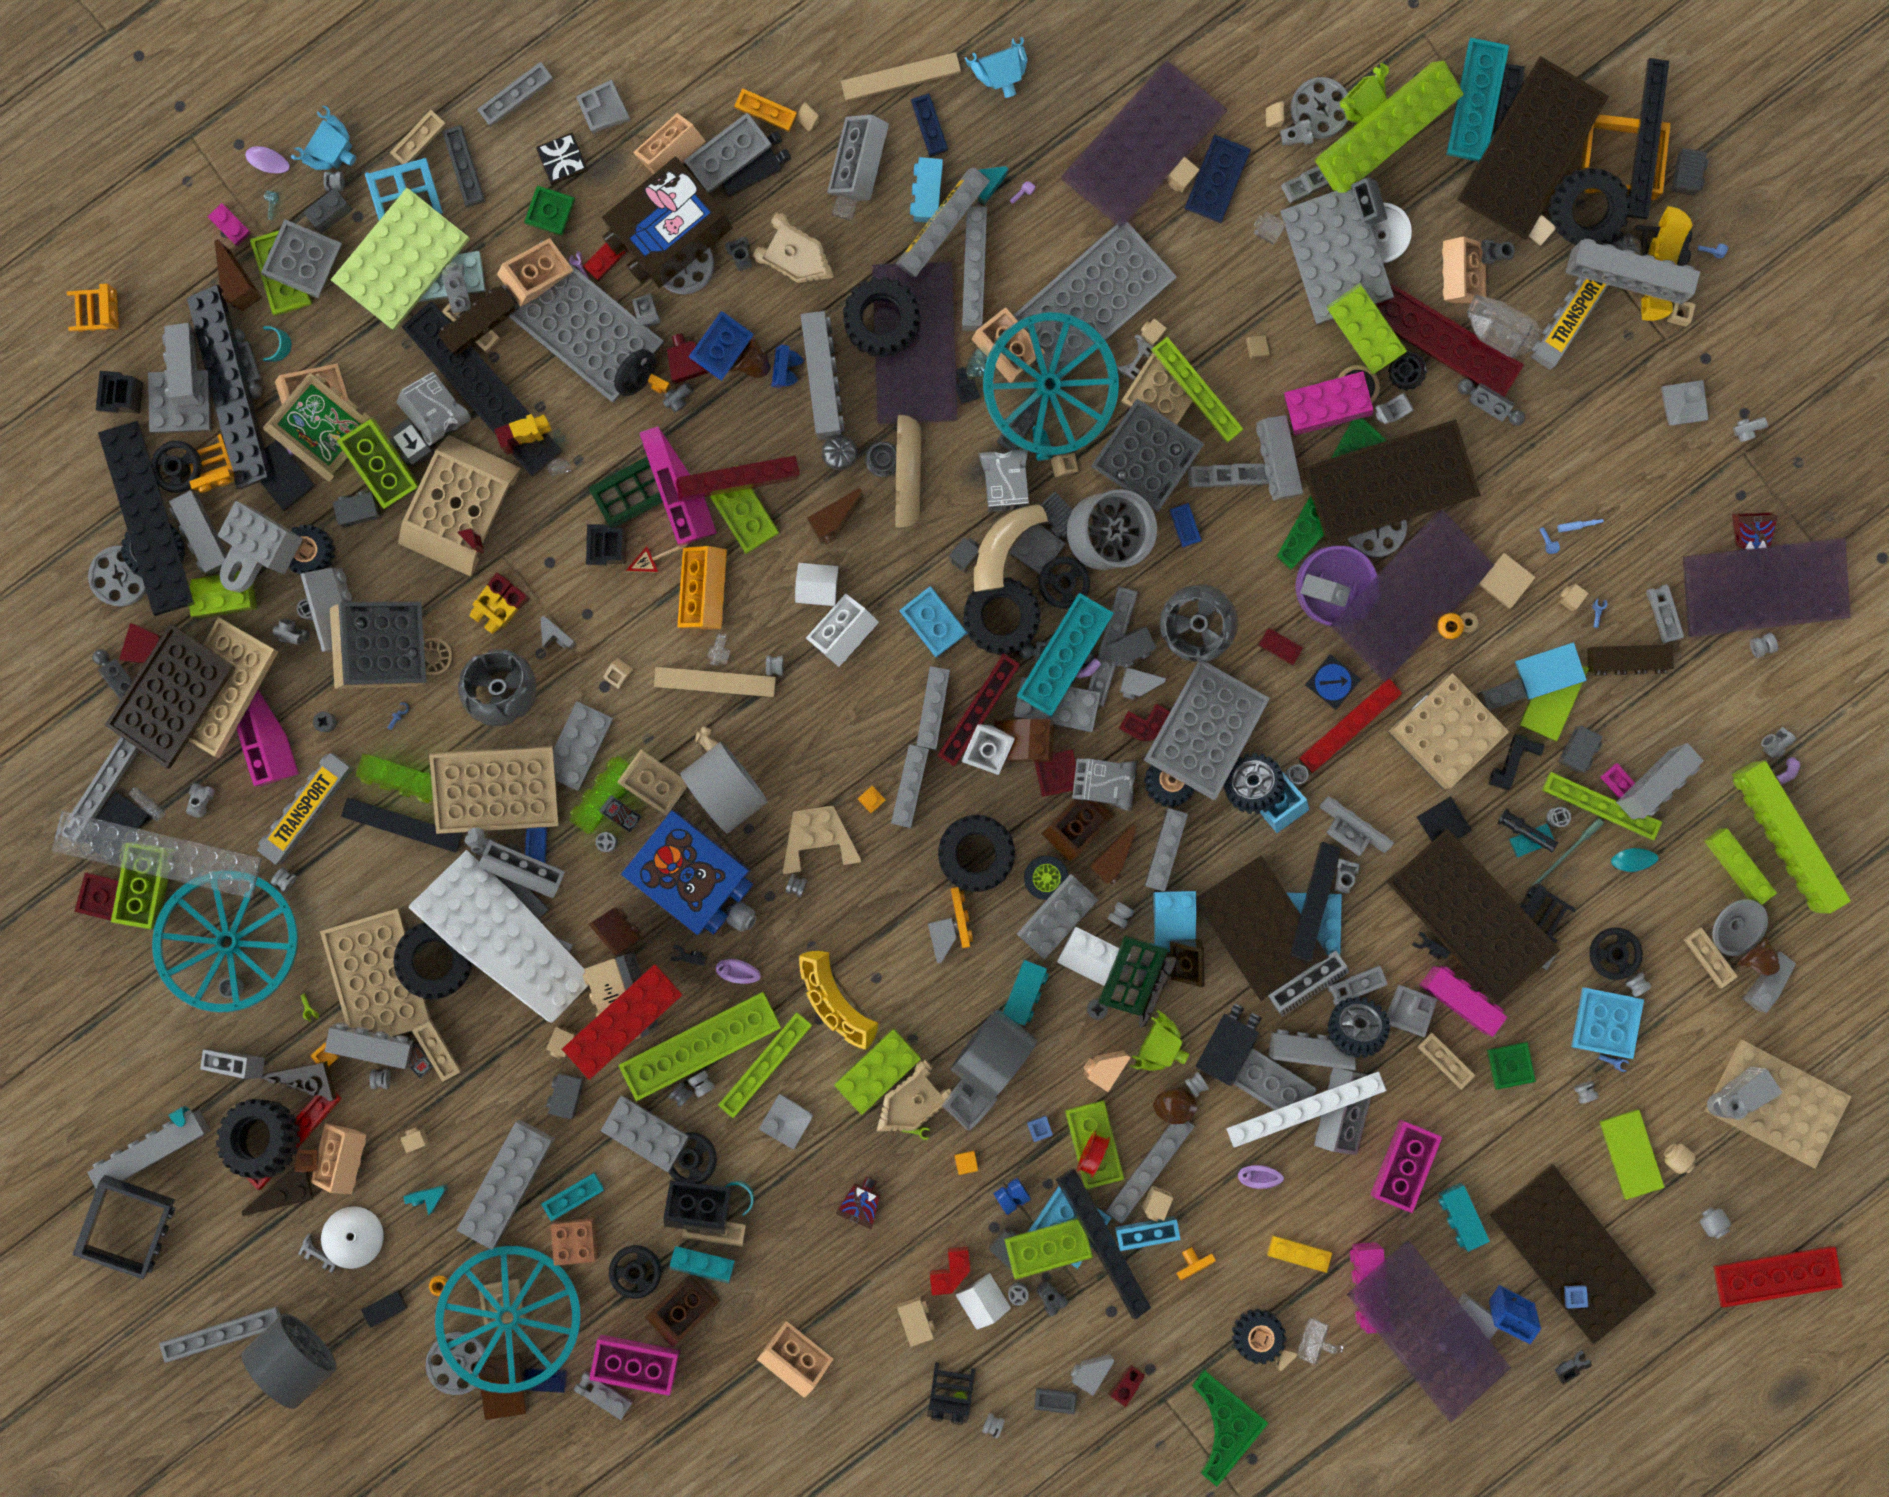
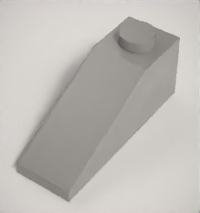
M1780 951L1777 953L1780 963L1779 971L1769 976L1761 974L1743 998L1744 1001L1759 1012L1767 1013L1780 996L1796 965L1795 962Z
M203 1049L200 1070L243 1079L262 1078L265 1058Z

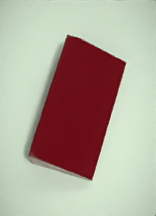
M472 528L457 532L474 550L480 554L484 553L481 536Z

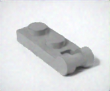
M1665 584L1658 589L1651 588L1646 590L1662 643L1684 638L1669 586ZM1662 596L1664 602L1659 603L1658 597Z
M1378 965L1333 983L1327 988L1334 997L1332 999L1334 1005H1339L1342 1000L1346 1002L1347 998L1351 997L1354 999V997H1359L1386 986L1388 983L1381 966ZM1344 987L1347 994L1341 996L1339 989Z
M585 1371L581 1376V1382L577 1383L574 1387V1391L621 1420L633 1401L606 1383L589 1380L590 1373ZM589 1383L594 1385L592 1391L586 1388Z

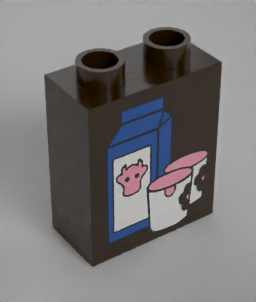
M676 156L601 217L609 229L602 236L607 245L617 256L626 250L633 258L626 266L636 279L643 284L650 278L659 289L733 229L723 209Z

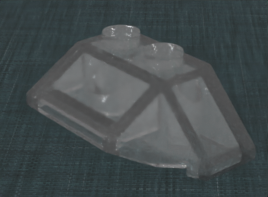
M1475 295L1467 311L1468 318L1471 320L1478 340L1510 358L1532 351L1531 349L1542 334L1534 319L1502 301Z

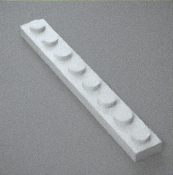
M1376 1072L1226 1129L1235 1148L1387 1090L1380 1072Z

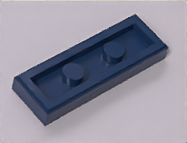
M930 93L911 99L929 157L947 152L948 147Z

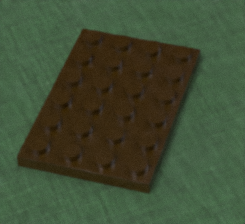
M170 623L105 723V726L165 768L171 769L236 666Z
M1262 855L1196 897V904L1260 1001L1313 965L1329 958L1318 940H1316L1311 961L1308 962L1290 955L1301 914Z

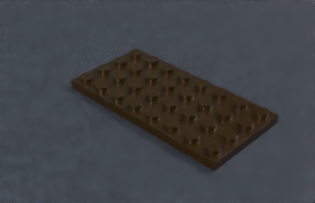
M1542 56L1538 57L1458 196L1457 201L1524 240L1527 239L1550 200L1551 195L1554 193L1555 187L1561 181L1609 96Z
M1456 419L1302 468L1326 544L1481 496Z
M1448 828L1387 881L1391 888L1498 1004L1560 951L1558 946Z
M1553 1164L1490 1214L1491 1218L1592 1344L1599 1341L1657 1294ZM1585 1285L1587 1287L1588 1307L1566 1308L1564 1286Z

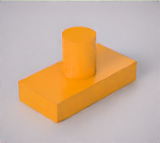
M1191 1247L1182 1252L1188 1267L1177 1272L1180 1281H1183L1214 1264L1216 1260L1213 1254L1199 1260L1194 1249Z

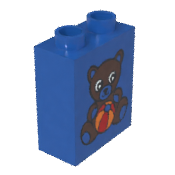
M673 810L670 811L621 873L623 877L697 935L702 934L705 929L714 935L728 917L721 910L730 897L739 903L754 885L746 878L752 870L681 814Z

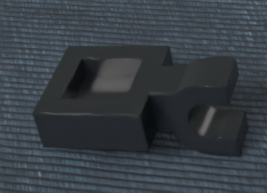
M964 367L956 369L960 383L956 384L955 388L961 405L980 399L975 380H968Z
M1419 931L1418 936L1423 939V942L1421 944L1413 942L1412 946L1418 949L1426 947L1430 950L1429 954L1438 960L1440 957L1447 959L1450 951L1428 939L1424 933Z
M674 944L673 949L679 950L680 956H671L670 961H684L703 966L706 965L708 957L703 956L704 952L692 950L691 953H685L682 946Z
M1582 1350L1576 1353L1575 1361L1571 1359L1562 1362L1555 1369L1562 1385L1580 1375L1579 1371L1592 1366L1589 1359L1584 1362L1581 1361V1359L1586 1357Z

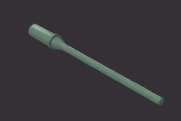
M1600 818L1596 819L1583 831L1580 839L1533 884H1539L1577 846L1588 838L1590 839L1604 822Z

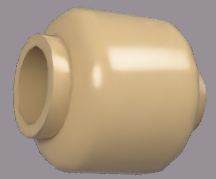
M1672 1144L1664 1152L1665 1164L1675 1173H1690L1695 1168V1154L1685 1145Z

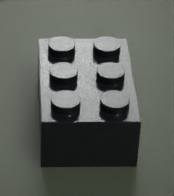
M670 1180L663 1218L664 1227L725 1235L731 1200V1188Z

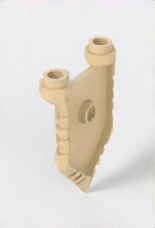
M776 212L770 223L778 231L768 249L763 246L762 248H756L752 256L755 258V261L759 264L770 265L771 268L777 269L778 272L789 276L790 279L797 283L807 282V280L813 281V279L816 281L819 278L821 280L834 278L826 255L823 253L824 250L821 242L813 237L810 238L808 234L802 233L796 227L790 226L786 215Z
M926 1059L923 1062L920 1060L916 1064L915 1073H913L912 1077L909 1076L908 1080H904L895 1090H891L885 1095L884 1107H882L883 1112H881V1118L879 1119L876 1131L916 1130L924 1121L929 1120V1117H933L941 1108L943 1109L942 1104L951 1094L952 1090L950 1088L948 1090L944 1089L939 1093L927 1078L933 1068Z

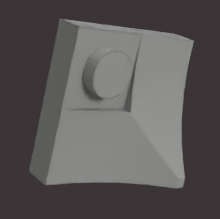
M612 80L576 96L593 134L631 121Z
M1703 380L1661 387L1669 426L1708 420Z
M1398 985L1386 1016L1389 1017L1390 1026L1425 1037L1437 999Z
M961 1079L942 1104V1107L966 1130L970 1131L997 1101V1098H994L991 1102Z
M779 1093L759 1130L794 1150L814 1115Z

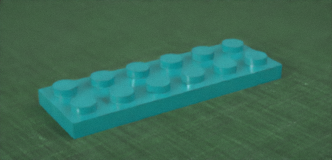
M1470 37L1459 86L1464 95L1456 101L1446 155L1479 162L1491 140L1509 45Z
M1079 593L1017 694V697L1052 717L1114 613Z

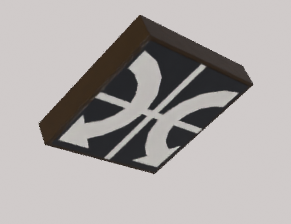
M573 132L536 147L551 185L588 171Z

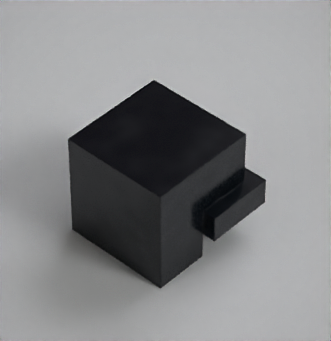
M100 371L96 411L140 414L143 382L133 376L122 375L120 372Z
M587 524L586 565L607 566V564H626V531L623 528H608V525Z

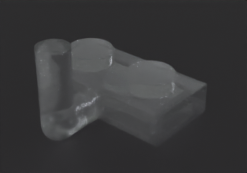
M1309 1318L1296 1357L1316 1365L1322 1350L1338 1354L1343 1352V1347L1325 1342L1330 1325Z

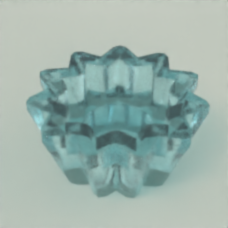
M976 349L969 359L966 371L969 377H981L984 374L988 357L979 349Z

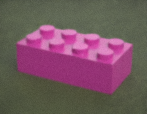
M1364 372L1284 392L1294 436L1373 415V407Z
M1433 966L1419 986L1483 1034L1493 1037L1507 1019V1016L1503 1014L1504 1010L1495 1003H1488V998L1481 992L1472 991L1470 989L1471 985L1465 980L1453 977L1455 973L1449 968Z
M1400 1119L1370 1195L1378 1200L1413 1213L1442 1137Z
M1377 1242L1352 1244V1250L1349 1251L1351 1263L1354 1262V1270L1351 1271L1352 1282L1356 1283V1291H1353L1354 1302L1358 1304V1311H1355L1356 1323L1367 1334L1391 1332L1384 1249Z
M600 1335L596 1343L589 1380L670 1396L673 1390L680 1350Z

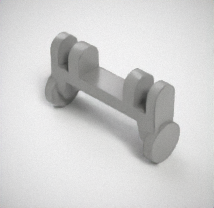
M1139 335L1134 337L1138 343V354L1132 363L1126 366H1117L1119 373L1126 375L1132 380H1135L1136 377L1131 372L1137 375L1140 373V370L1135 367L1142 355L1149 358L1151 353L1146 349L1151 350L1153 348L1152 345Z
M308 1233L298 1255L301 1256L306 1251L305 1259L308 1260L311 1255L324 1261L323 1269L326 1270L331 1265L329 1272L332 1273L337 1265L332 1263L323 1252L314 1248L311 1239L312 1234Z

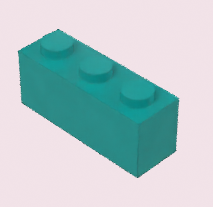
M1025 959L1023 960L1004 1008V1014L1024 1026L1026 1022H1031L1034 1011L1031 1010L1034 1003H1038L1041 996L1039 988L1041 984L1045 985L1049 976L1046 973L1047 968Z
M1458 1183L1438 1193L1440 1199H1438L1439 1205L1443 1211H1447L1449 1216L1446 1218L1451 1229H1455L1458 1235L1455 1239L1460 1248L1463 1247V1249L1469 1252L1490 1242L1463 1184Z
M675 1246L670 1269L730 1284L735 1261Z

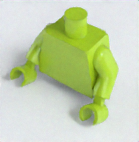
M1380 63V69L1377 67L1373 69V73L1376 74L1375 76L1364 77L1339 102L1340 107L1344 109L1345 117L1348 121L1358 124L1387 100L1385 77L1389 73L1387 65Z
M1157 1010L1159 1013L1157 1019L1151 1018L1154 1023L1138 1055L1132 1056V1058L1136 1059V1063L1134 1065L1130 1064V1067L1137 1070L1154 1071L1163 1070L1166 1066L1170 1067L1174 1060L1182 1064L1186 1063L1189 1053L1180 1049L1183 1042L1180 1040L1181 1033L1175 1023L1160 1010Z

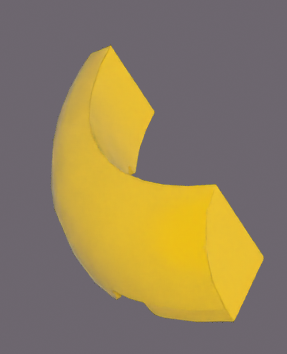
M1668 206L1658 223V226L1661 228L1657 238L1652 239L1648 255L1654 256L1659 261H1673L1677 265L1683 243L1693 224L1685 212ZM1648 295L1641 298V316L1644 321L1659 320L1673 312L1671 301Z
M811 951L799 955L801 978L805 980L808 990L806 994L816 1013L832 1031L836 1030L845 1037V1041L866 1050L876 1037L879 1023L861 1015L842 996L832 976L829 952Z

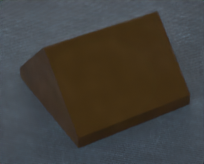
M1201 939L1171 940L1170 956L1178 957L1170 975L1171 980L1205 987L1204 946Z

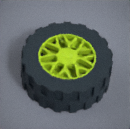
M1040 856L1028 864L1024 874V882L1030 894L1038 899L1047 900L1069 874L1066 866L1059 859L1053 856Z

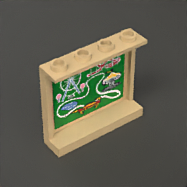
M309 373L265 424L263 429L330 482L334 477L335 471L347 458L337 440L371 417L366 413L361 415L356 411L358 406L352 401L348 400L345 402L341 398L342 393L335 387L328 388L324 384L326 380L318 373L315 376Z

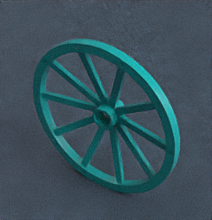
M1046 312L1031 315L1017 321L997 339L985 364L983 392L986 406L993 422L1012 443L1033 453L1059 455L1084 447L1093 441L1106 427L1114 412L1118 398L1119 377L1111 349L1092 326L1072 315ZM1042 321L1062 322V329L1047 372L1034 323ZM1071 325L1086 334L1094 344L1055 374L1069 326ZM1025 327L1028 328L1041 375L1004 347L1017 332ZM1099 349L1105 361L1108 378L1060 381L1061 377L1095 350ZM1000 353L1032 376L1036 382L993 383L994 370ZM1047 379L1051 382V388L1049 390L1045 386V382ZM1109 385L1107 401L1101 415L1060 389V387ZM1037 389L1007 418L1003 419L996 404L994 390ZM1042 394L1032 443L1020 437L1008 425ZM1055 394L1097 420L1091 430L1076 441ZM1048 397L1069 444L1056 447L1039 445Z
M217 871L204 874L180 887L162 908L152 937L154 963L166 987L183 1002L201 1010L217 1013L244 1010L257 1005L271 996L289 975L298 949L296 919L284 896L265 880L240 871ZM239 880L250 883L229 931L218 881ZM212 883L222 932L183 898L193 890ZM258 886L269 893L280 907L237 933L255 888ZM179 904L212 932L216 938L164 933L171 913ZM281 913L284 914L288 927V943L240 940ZM227 938H231L232 944L225 948L224 941ZM163 939L216 945L167 970L163 956ZM239 948L287 950L281 969L272 979ZM219 952L195 997L183 991L171 977ZM233 953L240 957L268 983L260 992L240 1001ZM225 955H227L233 1003L215 1004L201 1001Z
M520 1246L496 1247L493 1250L488 1249L464 1262L445 1284L435 1313L437 1342L444 1359L451 1369L471 1385L496 1393H514L528 1390L549 1379L567 1361L579 1334L580 1304L575 1287L569 1276L559 1265L554 1266V1260L545 1254ZM507 1255L525 1256L539 1261L510 1306ZM497 1256H501L504 1307L496 1301L470 1271L475 1265ZM544 1265L550 1268L564 1284L565 1290L517 1310ZM465 1274L497 1310V1313L449 1304L447 1302L455 1285ZM569 1295L572 1308L571 1328L520 1318V1316ZM445 1309L496 1319L447 1343L444 1331ZM505 1313L513 1314V1321L509 1324L502 1322V1316ZM518 1324L569 1335L563 1351L553 1364L547 1360ZM498 1326L472 1374H470L457 1362L450 1349ZM512 1329L547 1368L536 1377L520 1383H516ZM505 1330L509 1384H495L477 1378Z

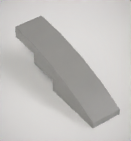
M1317 166L1302 173L1299 177L1283 183L1281 188L1289 203H1292L1328 186L1329 183Z
M1265 464L1191 466L1188 468L1189 488L1269 484L1268 476L1265 473Z

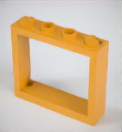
M1599 114L1583 141L1580 170L1589 168L1594 128L1638 134L1639 119ZM1661 122L1651 201L1656 200L1663 194L1671 124L1668 122ZM1626 185V187H1627V189H1628L1627 194H1628V196H1629V194H1630V185ZM1594 188L1584 190L1585 193L1590 194L1602 192Z

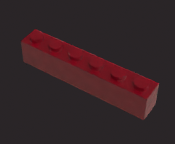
M796 455L678 477L675 485L679 501L681 502L796 480L800 472Z
M1002 654L939 752V758L953 767L956 766L967 749L977 725L983 724L1019 668V663Z

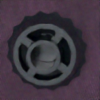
M1410 351L1392 361L1388 369L1389 379L1392 381V384L1397 386L1398 389L1406 391L1421 386L1428 372L1423 357Z

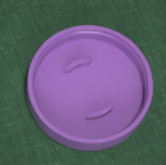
M1329 546L1315 551L1303 562L1296 578V595L1301 608L1311 619L1327 626H1347L1361 620L1373 607L1378 594V577L1374 566L1363 553L1347 546ZM1306 574L1351 588L1346 606L1331 605L1301 594Z

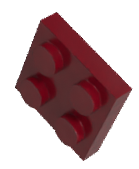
M1073 749L1053 753L1052 763L1034 762L1042 797L1073 791L1076 771Z
M85 872L74 912L111 921L119 880Z

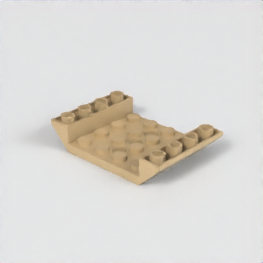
M448 435L436 449L401 524L398 544L471 577L479 561L477 557L479 552L474 550L457 532L472 528L480 534L483 544L509 486L514 487L522 468ZM436 490H442L443 497L440 500H434L433 493ZM454 498L461 499V506L459 508H452L451 502ZM473 506H477L480 509L476 517H471L469 514Z

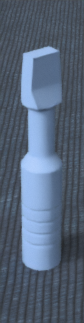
M1603 519L1585 522L1577 521L1560 524L1557 528L1560 533L1582 529L1585 526L1603 523L1604 521Z

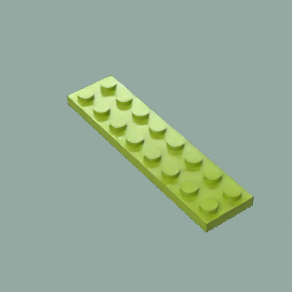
M763 991L618 1066L635 1100L638 1101L782 1027Z

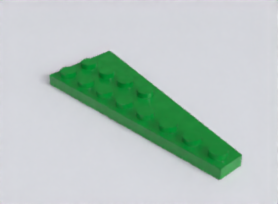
M1363 418L1353 420L1331 458L1387 440ZM1311 494L1276 555L1290 570L1324 535Z

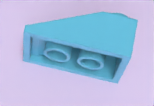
M1284 773L1285 789L1283 797L1280 796V802L1275 803V807L1272 809L1269 807L1267 812L1260 810L1261 815L1276 833L1309 811L1307 799ZM1254 781L1250 783V785L1254 786L1257 785L1259 782Z
M1196 891L1153 892L1154 944L1163 946L1170 952L1171 940L1196 939Z

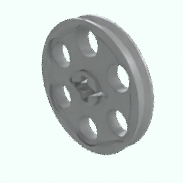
M1317 77L1304 82L1295 92L1291 102V116L1294 124H1300L1299 117L1306 114L1310 118L1313 138L1324 139L1334 136L1343 129L1348 120L1345 117L1344 109L1340 107V101L1336 102L1332 99V93H1341L1343 99L1348 92L1340 83L1326 77ZM1322 84L1324 92H1315L1314 85ZM1305 95L1308 98V103L1305 105L1300 104L1297 99L1298 96ZM1318 104L1320 106H1325L1324 112L1322 110H1317ZM1337 111L1342 112L1344 120H1335L1334 113ZM1318 124H1327L1328 131L1324 133L1320 132L1318 130Z
M710 248L704 252L708 255L706 262L701 263L696 258L686 267L688 274L683 269L668 281L664 287L677 294H691L702 289L709 282L714 271V258ZM697 272L704 274L703 280L699 282L693 280V276ZM678 278L685 280V284L681 288L674 286V282Z
M1406 520L1400 521L1401 528L1398 531L1393 530L1391 525L1381 527L1378 533L1376 530L1349 537L1348 541L1354 549L1367 557H1384L1394 552L1403 543L1407 532ZM1385 538H1390L1393 541L1391 549L1383 546ZM1365 540L1372 541L1374 547L1371 551H1366L1363 548Z
M112 546L102 550L91 562L88 572V581L92 592L98 599L113 606L131 605L139 601L146 593L143 579L136 575L125 562L119 560V554L123 546ZM103 558H108L109 566L102 569L100 561ZM118 571L124 574L121 577V581L119 579H116V577L118 576ZM97 579H105L106 583L103 588H97ZM137 583L140 590L137 594H132L130 587L132 584ZM115 590H118L121 594L120 599L117 601L111 599V594Z
M451 1332L445 1334L446 1340L450 1338L455 1340L467 1333ZM474 1337L457 1345L454 1349H450L456 1360H461L460 1365L472 1374V1363L481 1358L485 1347L478 1338ZM436 1341L430 1348L426 1358V1372L430 1382L441 1392L450 1395H462L474 1390L476 1387L470 1383L466 1388H461L458 1385V1380L461 1377L448 1365ZM468 1342L475 1343L477 1348L474 1353H468L465 1350V1345ZM439 1354L443 1362L440 1365H434L431 1361L433 1355ZM440 1374L448 1375L449 1382L447 1384H440L438 1382Z

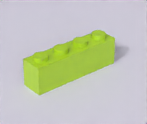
M1728 828L1718 829L1704 840L1748 899L1762 905L1777 894Z

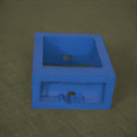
M1499 1285L1489 1299L1494 1326L1531 1344L1541 1330L1535 1303Z

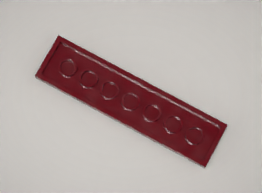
M1390 283L1394 298L1378 303L1376 306L1398 337L1463 377L1470 379L1476 385L1482 383L1505 397L1524 364Z

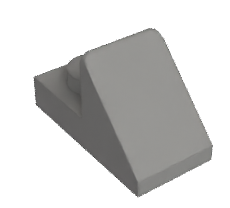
M651 293L632 299L639 325L644 324L646 327H650L660 323Z
M541 617L542 646L544 648H547L556 637V642L564 649L566 647L572 649L577 644L547 617Z

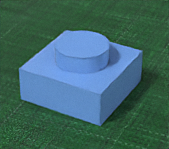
M1046 1115L1027 1122L1034 1142L1053 1136Z
M1585 1285L1564 1286L1566 1308L1588 1307L1587 1287Z

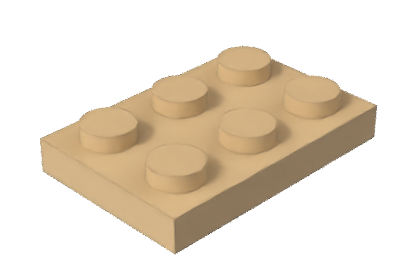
M641 749L617 781L618 784L666 816L688 787L681 776Z

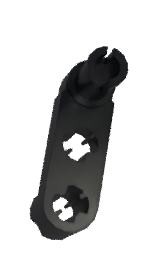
M1515 733L1509 746L1503 769L1493 768L1489 777V785L1509 791L1513 784L1522 752L1527 751L1541 756L1545 744L1529 740L1528 737Z

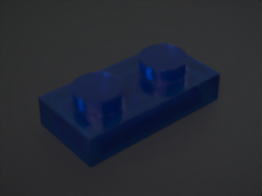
M526 1368L524 1381L536 1377L546 1369ZM558 1370L543 1383L526 1391L564 1393L566 1390L567 1370Z

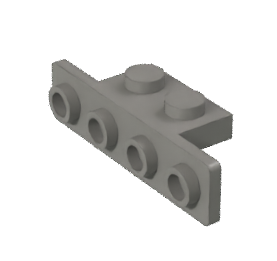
M1328 796L1320 804L1319 807L1335 818L1326 833L1358 856L1363 853L1368 843L1383 853L1393 846L1394 842L1386 835L1381 834L1371 824L1357 817L1354 812L1347 810L1337 800Z

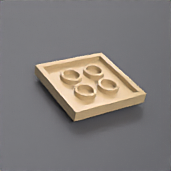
M1153 353L1121 400L1123 404L1131 408L1135 400L1139 399L1176 425H1178L1192 403L1189 396Z

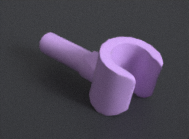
M1025 182L1021 190L1010 199V202L1013 204L1024 193L1031 195L1036 188L1035 185L1031 182Z
M577 251L576 256L578 260H575L573 255H571L569 262L571 265L577 266L579 271L589 279L581 263L583 255Z

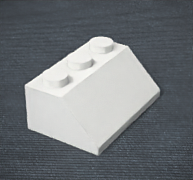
M845 593L806 639L840 667L879 622L864 607Z
M1075 926L1057 963L1104 986L1120 948Z

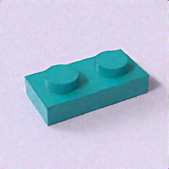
M1547 823L1535 828L1554 840ZM1530 833V834H1532L1533 836L1537 837L1538 839L1542 840L1543 842H1546L1545 840L1541 839L1540 837L1536 836L1535 834ZM1521 834L1509 838L1516 857H1521L1542 848Z

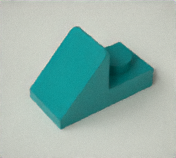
M1006 166L978 170L990 180L978 196V201L981 204L985 205L1008 175V168Z
M448 1185L408 1193L403 1196L405 1204L411 1203L412 1206L423 1204L425 1200L428 1215H431L446 1193Z

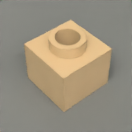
M1672 302L1673 312L1668 316L1667 322L1685 327L1688 326L1692 321L1696 304Z
M1154 318L1151 323L1147 321L1140 331L1143 332L1141 337L1154 347L1167 328Z
M1577 584L1570 587L1566 586L1560 594L1562 598L1559 602L1569 610L1574 611L1589 593Z
M417 1127L407 1130L405 1131L406 1135L400 1138L406 1153L429 1144L424 1128L417 1130Z

